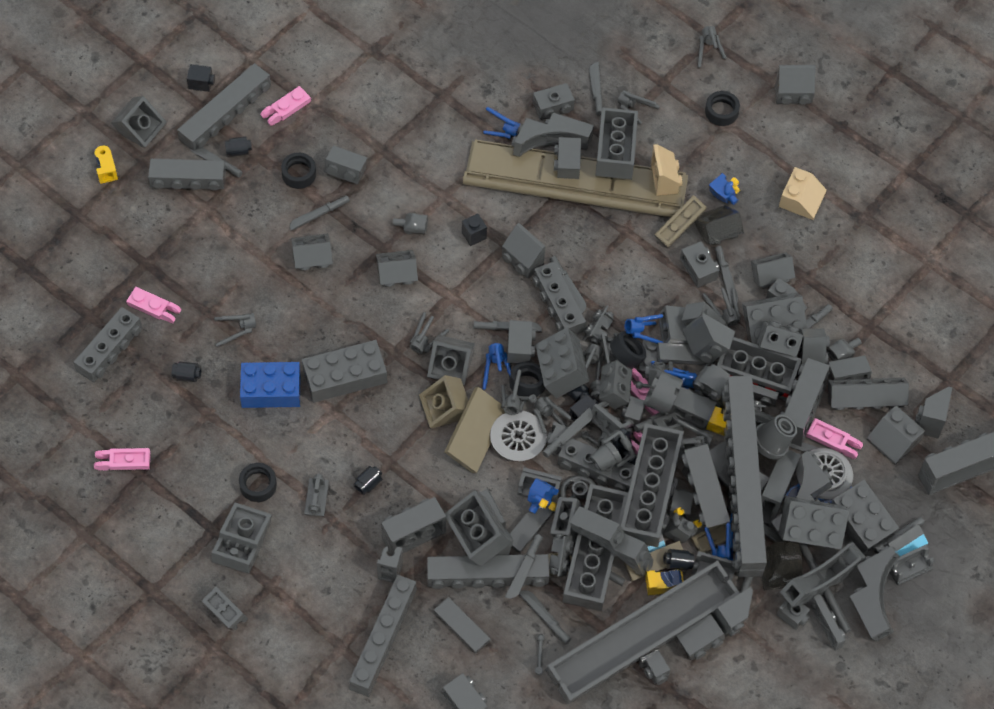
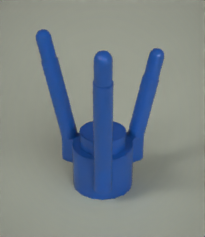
M490 107L486 108L491 114L505 121L503 126L505 133L484 130V134L505 137L507 139L518 135L520 123L506 118Z
M663 314L627 319L624 324L625 332L632 334L633 338H640L656 344L664 343L658 339L640 334V332L644 331V326L657 324L656 321L648 320L663 318Z
M500 343L491 344L488 348L489 353L486 354L483 390L486 389L491 360L493 363H497L498 371H502L501 362L504 360L509 376L511 374L510 364L507 363V353L504 352V346Z
M674 367L673 371L664 370L684 380L681 387L685 389L694 388L692 382L697 377L696 373Z
M731 513L730 523L727 522L726 544L718 545V549L715 547L709 529L707 527L704 529L712 549V555L733 561L732 539L734 532H731V520H733V513Z

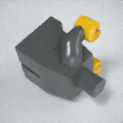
M679 507L674 510V515L663 534L674 542L680 541L682 544L694 536L702 524L699 520L691 522L684 517H679L684 514V510H680L681 508Z

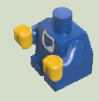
M722 173L709 184L710 192L720 201L726 204L730 201L733 205L738 202L735 194L740 189L737 187L739 181L733 177L730 182H727L726 176Z
M535 478L527 501L532 503L529 511L536 513L538 508L545 509L546 506H549L550 510L555 511L557 503L552 501V497L557 495L559 490L546 481Z

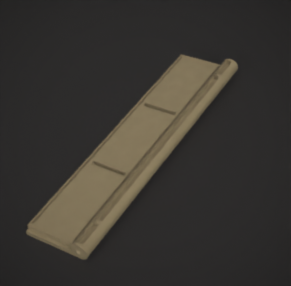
M476 139L472 141L467 168L462 177L463 185L664 217H672L684 205L688 175L685 172L677 171L678 175L682 177V186H679L678 194L656 196L651 167L634 165L632 180L595 176L597 159L580 156L579 179L557 178V171H554V160H558V155H554L552 151L531 149L519 157L513 155L514 147L511 145Z

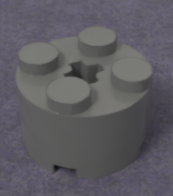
M706 364L692 382L695 389L694 393L708 397L711 401L716 402L715 406L720 408L725 404L722 403V392H724L723 386L727 384L730 374L714 364L710 367Z
M658 369L643 404L668 415L684 380Z

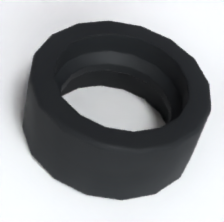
M728 91L712 93L706 102V118L717 126L731 125L738 118L740 109L739 99ZM718 102L727 103L733 108V112L726 115L718 114L712 109V105Z
M301 152L292 153L281 164L282 179L291 188H306L315 181V161L308 154ZM295 164H303L308 166L310 171L303 177H293L288 174V169Z
M621 331L610 342L612 353L626 367L636 368L646 358L644 346L637 338H633L632 334Z
M522 362L514 366L509 380L512 391L517 371L520 369V377L531 376L539 382L536 384H525L519 381L518 396L534 394L538 397L544 392V382L541 368L538 364Z
M258 462L244 467L239 475V486L242 495L251 502H263L271 498L276 492L277 487L273 469L265 463ZM260 473L269 478V486L263 491L256 492L247 488L246 481L253 474Z

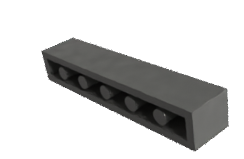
M254 63L177 129L179 140L193 151L198 147L202 148L211 137L216 136L219 130L229 125L232 119L241 114L250 103H254L263 92L269 90L271 86L270 75Z
M535 554L536 557L533 560L523 586L533 585L535 587H542L545 584H549L548 554ZM495 555L482 566L476 564L468 556L427 557L428 587L434 589H442L444 587L460 589L464 586H473L474 588L493 586L501 588L505 585H511L526 555Z
M397 574L349 680L351 691L367 697L370 696L417 591L416 581Z

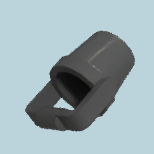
M615 430L601 440L602 445L590 455V459L594 466L602 472L613 465L620 467L633 458L635 453L627 436H624L621 431ZM617 435L620 437L624 448L629 452L624 458H621L618 450L610 442Z

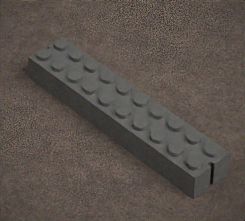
M728 376L727 384L723 386L722 403H725V410H723V421H726L724 437L727 440L726 458H729V464H727V476H730L728 493L732 495L730 501V513H733L731 532H734L732 549L736 551L734 570H738V577H762L767 562L752 376Z
M994 432L990 434L983 433L977 439L971 441L968 439L960 443L959 446H950L941 453H931L926 456L918 477L928 495L994 470Z
M717 560L550 663L545 671L555 686L560 685L558 691L567 705L633 665L641 657L673 640L678 634L709 614L712 615L717 607L740 594L731 579L723 586L722 582H724L728 575Z

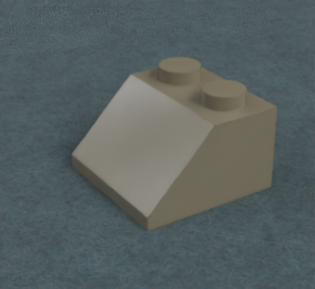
M447 375L419 394L430 428L458 422L468 403L461 378Z

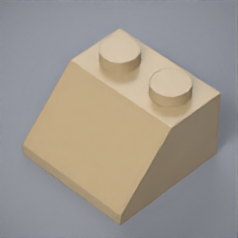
M657 144L653 145L651 169L656 196L678 194L679 186H682V177L677 172L679 171V161L675 160L673 152Z
M795 167L783 191L779 207L814 220L827 190L812 173Z

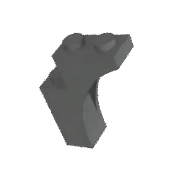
M553 113L551 118H547L545 123L526 118L524 124L519 126L518 136L513 138L511 145L514 147L513 155L520 157L533 148L558 144L559 137L581 138V149L587 150L593 136L594 125L557 113Z
M806 451L801 455L804 474L801 488L796 498L819 501L817 497L832 487L830 482L832 477L826 469L822 471L819 466L821 462L815 454L811 456L809 451ZM782 514L771 521L777 533L779 532Z
M578 507L569 522L574 532L603 546L642 577L645 576L647 571L651 570L654 560L645 542L625 534L619 523L583 507Z
M851 542L814 570L791 579L780 593L792 607L814 601L816 594L822 595L830 586L842 583L866 557Z
M893 546L881 548L878 554L867 556L857 565L867 587H859L854 591V594L850 595L871 638L876 642L894 633L884 606L885 583L891 568L900 558L899 553Z

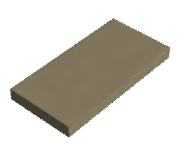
M474 388L444 453L473 474L477 473L491 444L490 431L492 425L498 417L505 413L504 409L501 408L502 404L481 388Z

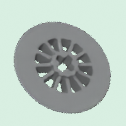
M527 411L519 412L516 415L504 413L496 419L490 431V439L494 449L504 458L513 461H526L534 458L543 450L546 444L547 433H543L537 416ZM516 434H517L518 436H521V435H522V439H521V440H520L519 438H516V439H515V435H516Z
M817 448L809 451L811 456L815 454L821 462L820 468L822 470L826 469L832 477V480H830L832 487L817 498L824 500L834 499L851 487L853 470L849 461L841 453L828 448ZM802 457L796 469L800 486L804 474Z

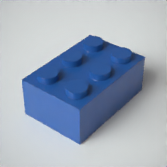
M241 363L240 400L242 408L300 407V363Z

